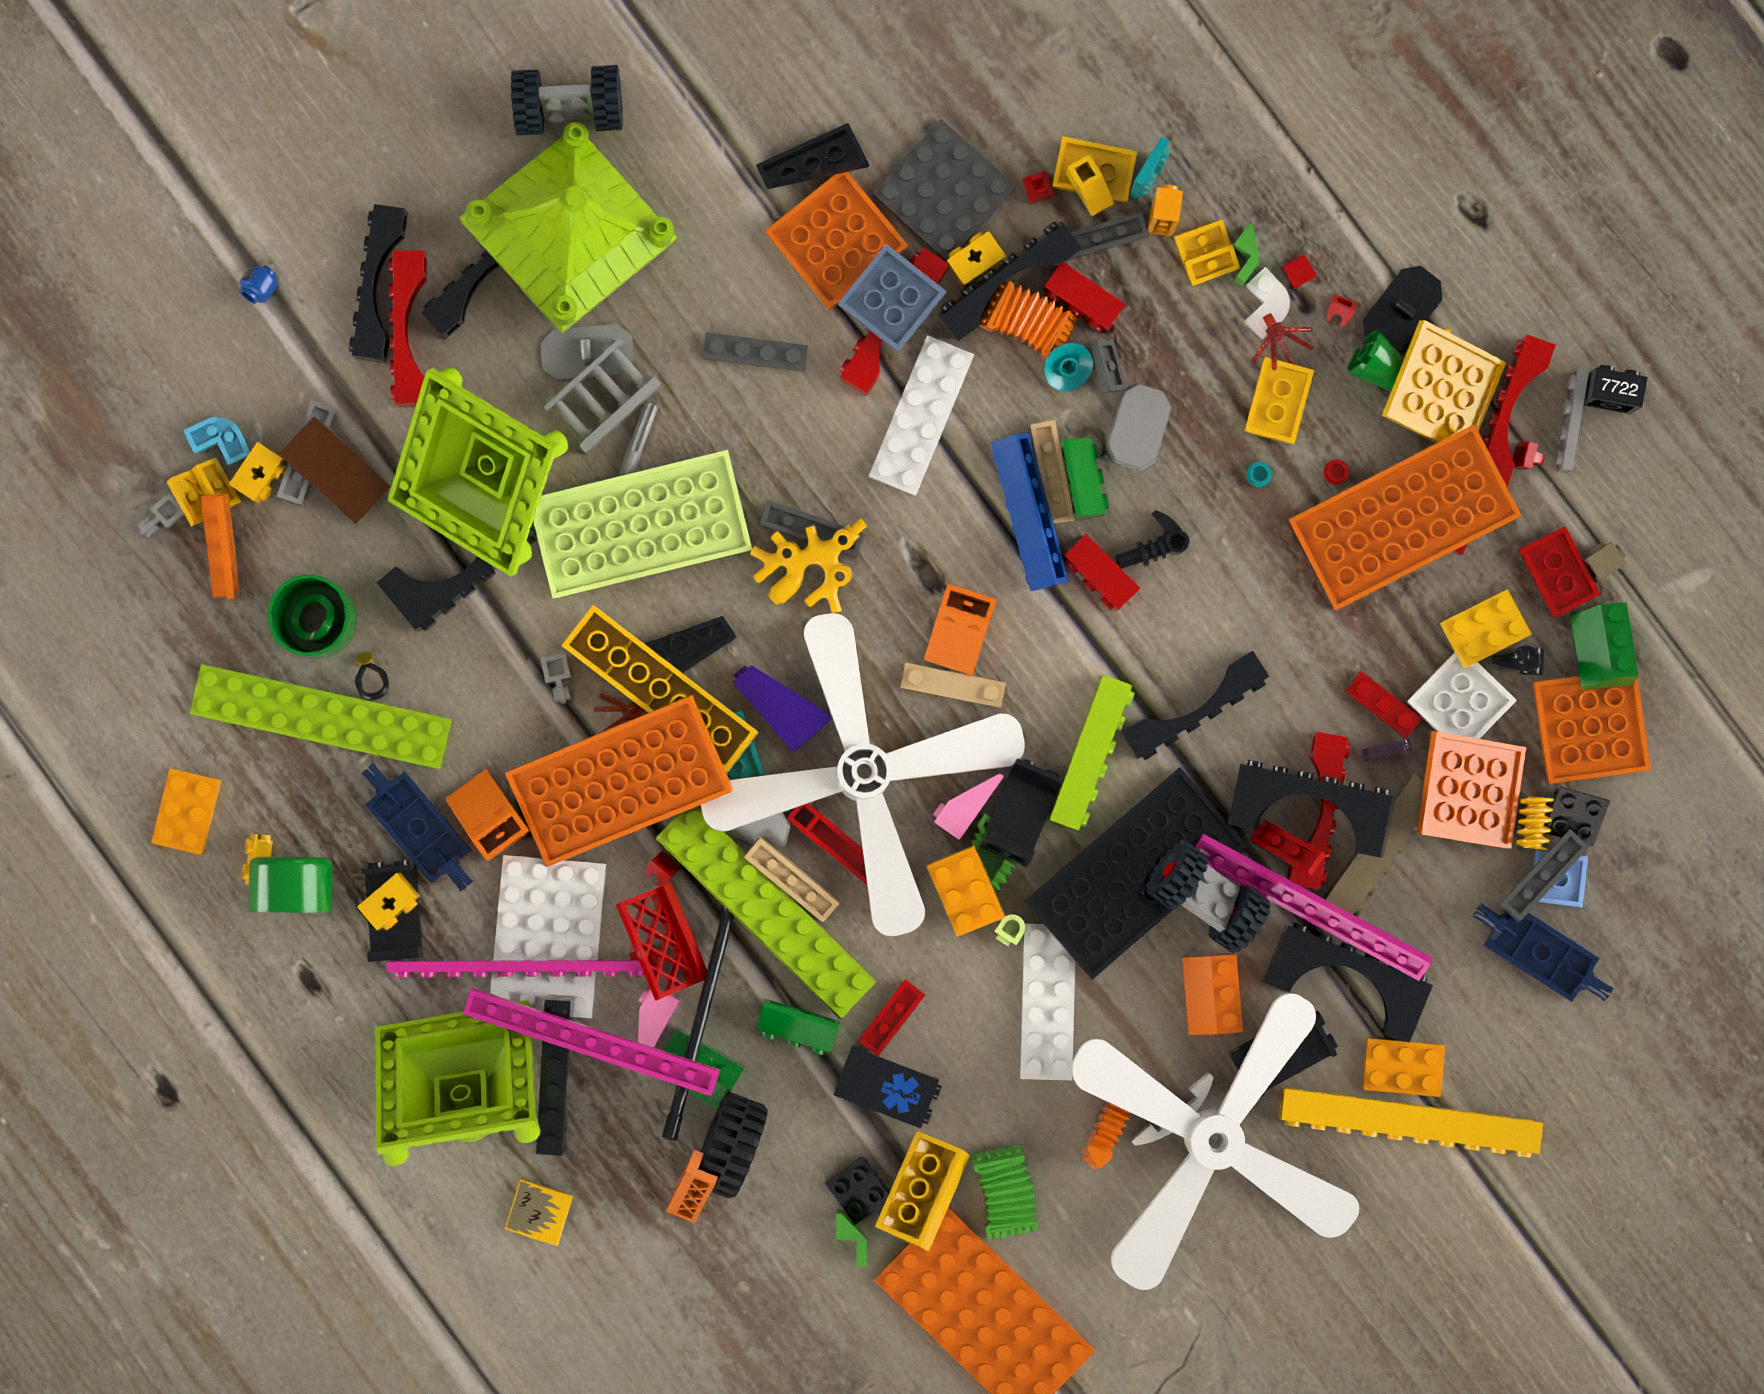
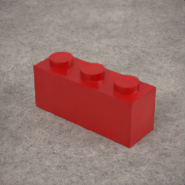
M1064 262L1059 264L1043 289L1046 292L1045 296L1050 301L1055 300V304L1061 302L1068 307L1066 310L1070 311L1077 318L1081 316L1089 321L1087 325L1098 333L1101 331L1107 333L1125 306V303Z
M1087 534L1063 556L1066 560L1064 563L1065 567L1072 574L1078 572L1084 578L1082 584L1090 592L1096 591L1102 597L1100 602L1109 611L1114 609L1117 612L1141 589Z

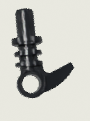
M1155 510L1151 515L1163 527L1164 534L1156 537V542H1152L1151 539L1147 540V545H1144L1141 541L1136 542L1137 548L1115 556L1116 563L1121 569L1141 562L1145 567L1149 565L1150 559L1156 562L1158 561L1157 557L1161 556L1165 559L1168 553L1180 555L1189 546V536L1186 532L1182 531L1172 518ZM1171 537H1181L1184 543L1181 549L1173 548L1170 544Z
M1524 645L1517 648L1514 653L1493 655L1492 663L1520 670V674L1543 675L1544 649Z

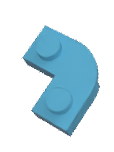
M208 418L183 430L194 454L203 452L218 444L228 466L245 460L251 452L241 429L234 422L225 418Z

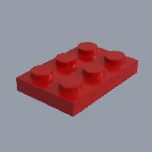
M1566 526L1518 550L1552 618H1556L1601 595Z

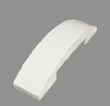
M1209 1072L1188 1088L1195 1097L1187 1105L1194 1111L1199 1109L1211 1088L1214 1077ZM1148 1123L1132 1136L1130 1140L1134 1145H1141L1161 1139L1172 1132L1163 1127L1155 1130Z

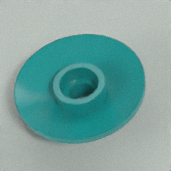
M1072 342L1064 343L1054 348L1044 363V376L1047 382L1053 388L1060 391H1071L1079 388L1089 379L1093 370V358L1090 352L1083 345ZM1069 360V363L1066 366H1062L1064 362Z

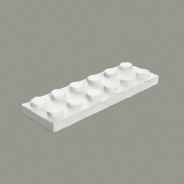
M927 335L870 471L869 478L916 497L974 358V354Z
M1025 923L1020 1079L1072 1081L1075 961L1044 924Z

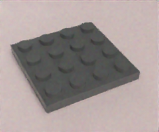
M940 119L872 193V196L947 262L949 259L948 254L958 247L962 248L1014 192L1016 186Z

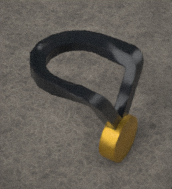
M363 652L356 657V662L360 669L355 677V685L362 698L376 700L388 692V676L382 668L373 664L374 659L371 653ZM367 667L377 672L383 681L382 688L375 693H367L363 690L362 676Z

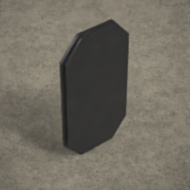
M1422 266L1402 269L1364 317V338L1377 330L1389 340L1397 351H1403L1412 340L1419 321H1427L1441 303V281Z

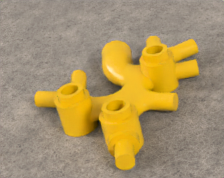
M860 518L852 526L848 524L845 528L838 530L833 538L827 541L819 539L815 525L807 527L805 530L808 537V545L800 550L795 542L786 541L777 531L770 537L778 547L776 553L766 552L757 546L753 547L750 555L764 563V566L753 575V578L757 583H761L778 567L784 566L787 569L786 575L770 588V592L767 593L776 605L783 604L800 588L805 569L811 564H817L825 572L824 582L804 601L809 607H812L820 599L825 598L829 602L832 613L842 611L837 592L840 586L846 585L852 579V570L849 566L839 563L838 556L842 550L849 549L855 543V540L860 537L859 533L867 525ZM840 535L847 537L848 542L846 544L840 542ZM785 548H788V549L791 550V552H792L791 557L785 556V554H784V549H785ZM838 571L844 573V580L837 578L836 574Z

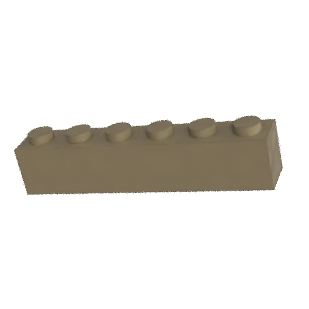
M1415 774L1409 775L1395 795L1396 800L1384 857L1378 858L1354 853L1323 899L1356 917L1359 915L1364 907L1362 901L1367 894L1371 896L1379 886L1377 880L1382 873L1386 875L1394 865V862L1391 860L1396 853L1401 854L1409 843L1406 839L1412 831L1414 833L1417 832L1424 786L1422 779Z

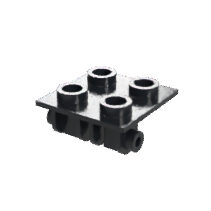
M1561 786L1559 789L1556 788L1553 795L1555 799L1552 806L1553 811L1549 814V818L1552 821L1547 822L1545 825L1551 829V832L1547 833L1562 837L1567 830L1571 829L1587 845L1593 846L1610 800Z
M859 1157L853 1164L825 1182L855 1225L883 1207L890 1193V1190L887 1191L882 1184L881 1178H878L877 1173L868 1165V1160L863 1157Z

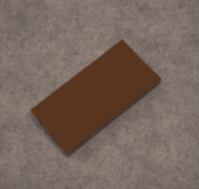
M315 416L279 453L284 460L355 524L391 487Z

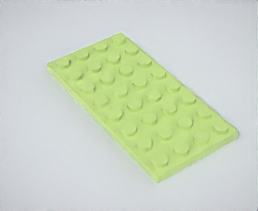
M728 450L542 495L533 520L553 599L752 550Z

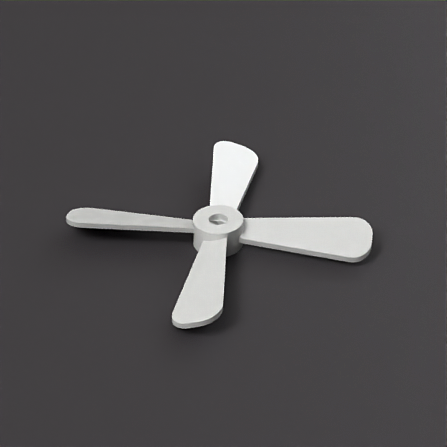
M840 614L818 615L810 619L806 624L804 640L845 751L836 767L730 780L734 790L724 796L701 804L702 814L705 822L712 829L730 831L842 792L848 798L856 801L873 925L883 935H903L916 930L921 925L925 916V907L883 792L890 781L1010 767L1017 758L1020 759L1024 752L1025 742L1022 728L1013 716L997 714L885 753L879 747L869 743L854 629L849 620ZM865 766L870 770L871 776L866 779L860 778L857 774V769Z
M1285 993L1274 1000L1219 1110L1208 1109L1197 1113L1105 1040L1098 1038L1090 1039L1078 1050L1072 1063V1076L1075 1083L1082 1090L1184 1137V1143L1189 1152L1184 1161L1112 1251V1268L1117 1276L1129 1285L1140 1290H1149L1159 1285L1214 1170H1221L1232 1166L1323 1237L1332 1238L1342 1235L1357 1219L1359 1203L1352 1194L1245 1143V1136L1240 1127V1123L1313 1028L1316 1013L1309 1001L1295 993ZM1218 1133V1141L1215 1144H1209L1210 1136Z

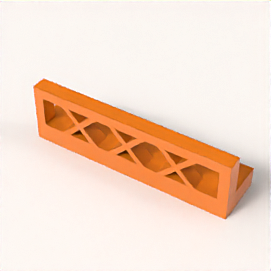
M229 494L201 495L213 598L227 597V599H234L240 595Z
M693 1150L674 1188L666 1210L670 1214L694 1223L718 1178L698 1169L704 1153Z

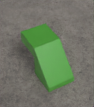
M1250 223L1233 245L1234 250L1248 260L1234 280L1240 286L1244 285L1260 262L1254 227Z
M837 1211L836 1240H857L856 1266L867 1267V1236L843 1211Z

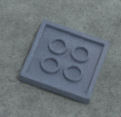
M885 244L839 301L838 306L899 353L947 291L889 245Z

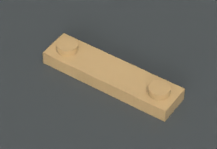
M1051 420L1030 424L1035 456L1053 523L1057 525L1074 521V514L1056 421Z
M905 663L900 688L1001 708L1006 683Z
M760 836L744 855L747 861L822 923L840 904L839 900L763 837Z

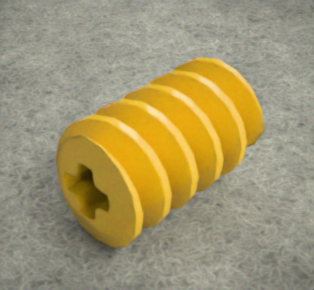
M1528 796V798L1520 800V803L1527 806V808L1519 810V813L1526 816V818L1518 820V823L1525 828L1517 830V834L1524 837V839L1516 841L1517 845L1529 849L1548 850L1542 844L1550 842V839L1544 837L1543 834L1551 832V829L1544 826V823L1551 822L1552 819L1545 816V813L1553 811V808L1547 806L1546 803L1554 801V799Z

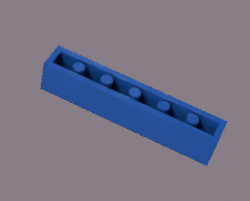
M1015 434L992 442V455L998 468L999 481L1005 494L1006 507L1010 513L1013 524L1012 530L1017 539L1019 556L1024 565L1026 582L1029 585L1030 591L1043 590L1069 582L1030 434Z

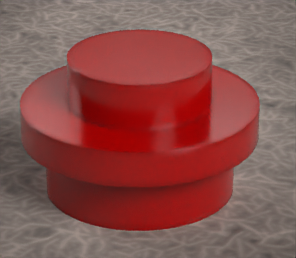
M1334 459L1324 466L1323 476L1328 483L1340 485L1347 480L1349 468L1344 461Z

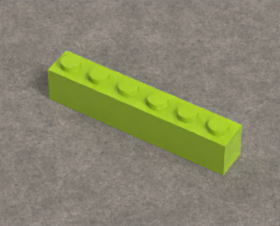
M1104 674L1102 675L1064 776L1063 784L1060 787L1050 814V821L1079 831L1080 826L1085 828L1090 813L1086 812L1089 802L1094 803L1099 789L1095 788L1098 778L1103 779L1108 765L1104 764L1107 754L1112 755L1117 741L1113 740L1115 731H1121L1126 717L1122 713L1124 707H1130L1135 694L1131 691L1133 685Z

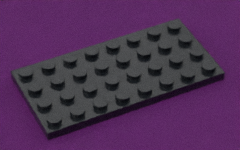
M1179 767L1025 899L1024 902L1090 980H1093L1175 909L1165 907L1148 895L1146 891L1148 889L1146 887L1147 883L1150 881V874L1154 873L1155 865L1160 863V858L1166 855V851L1169 848L1172 849L1174 844H1179V841H1187L1195 847L1203 834L1238 853L1247 845L1234 829L1228 825V822L1181 767Z

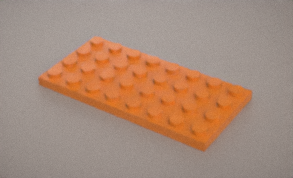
M1473 424L1289 519V522L1335 611L1522 515L1477 428Z
M692 695L505 773L546 867L724 796L734 790Z
M949 1207L929 1251L908 1243L874 1279L990 1394H1055L1095 1352V1349Z

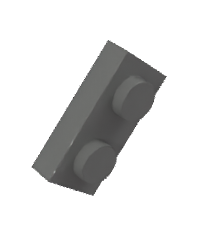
M1114 340L1097 341L1090 344L1103 394L1120 392L1127 389Z

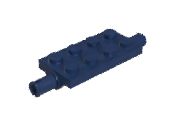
M375 763L368 767L369 770L365 769L361 774L365 776L376 790V795L365 804L366 807L428 881L432 884L442 875L447 874L460 892L467 888L465 884L469 886L473 883V880L459 866V861L472 851L471 848L409 774L404 771L392 781L391 779L387 780Z
M1483 903L1479 904L1477 909L1482 913L1475 911L1472 917L1491 928V933L1483 946L1570 1002L1574 1000L1581 989H1587L1601 998L1602 1001L1608 999L1609 995L1601 991V989L1611 994L1613 987L1595 977L1593 972L1600 958L1530 913L1520 922H1517L1506 911L1499 915Z

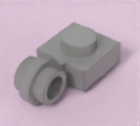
M170 492L150 508L156 517L154 519L151 517L144 519L138 525L140 528L139 532L142 536L146 535L147 538H151L160 530L158 527L160 522L169 529L185 516L177 500Z
M566 653L540 658L546 684L555 682L557 684V687H553L556 703H567V700L571 699L568 684L563 685L562 681L572 679Z

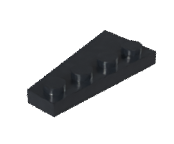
M849 123L756 164L766 189L870 167Z
M720 616L644 644L681 673H685L735 640L737 636L725 618Z

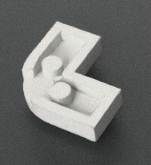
M1266 267L1246 285L1262 305L1245 320V323L1261 340L1284 320L1290 307L1287 290Z

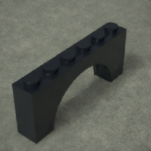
M530 527L527 538L530 546L536 541L534 537L537 535L532 527ZM477 556L461 573L442 581L426 582L409 577L396 566L376 583L412 627L418 632L422 629L425 632L436 624L435 618L441 613L446 615L456 607L455 602L461 597L466 599L476 591L475 585L480 581L485 583L496 574L494 571L496 567Z
M1248 760L1247 764H1240L1228 825L1256 830L1264 812L1276 801L1296 794L1313 795L1333 803L1346 815L1355 834V853L1378 858L1384 857L1396 800L1395 795H1390V789L1375 787L1374 791L1364 789L1365 784L1352 781L1349 782V786L1339 784L1338 778L1324 776L1323 780L1313 778L1314 773L1300 770L1298 775L1288 773L1289 768L1273 765V769L1263 768L1262 762Z
M1295 922L1293 926L1285 925L1262 982L1290 993L1296 981L1310 970L1328 965L1351 968L1364 975L1375 986L1381 996L1385 1012L1382 1032L1410 1043L1433 987L1432 984L1427 983L1428 977L1422 976L1418 981L1390 965L1386 966L1379 963V959L1366 952L1364 956L1355 953L1356 947L1342 942L1340 946L1331 943V937L1319 932L1316 936L1307 933V927Z

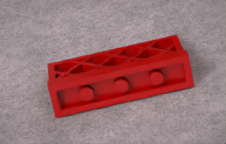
M671 882L616 904L655 1001L704 981L707 968ZM649 896L653 900L655 911L646 907ZM630 904L638 909L636 919L629 915L626 908L627 905ZM643 913L653 917L650 927L641 922ZM658 921L662 922L665 935L656 931ZM639 929L648 933L646 943L640 941L638 937ZM653 937L663 941L660 951L651 947ZM668 945L672 946L675 959L666 955ZM649 953L658 957L656 967L650 965L647 959ZM663 961L673 965L670 975L661 971ZM678 969L682 971L686 980L685 983L676 979ZM659 977L668 981L666 991L661 992L657 983Z

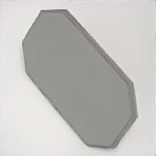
M618 324L569 328L563 334L554 329L540 343L542 369L557 380L575 379L604 352L602 347L611 339L616 342L619 338L624 343L619 350L632 363L634 361L632 335ZM612 356L600 365L608 376L620 375L624 372L623 368Z
M1138 384L1122 393L1106 446L1115 464L1140 471L1156 462L1172 408L1163 391Z
M779 813L724 832L730 837L752 845L761 836L777 849L786 846L791 824L783 813Z

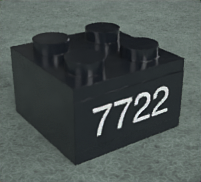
M1600 365L1599 368L1596 367L1589 372L1583 406L1632 414L1643 406L1648 377L1640 376L1641 372L1636 370H1625L1624 373L1615 371L1613 366Z

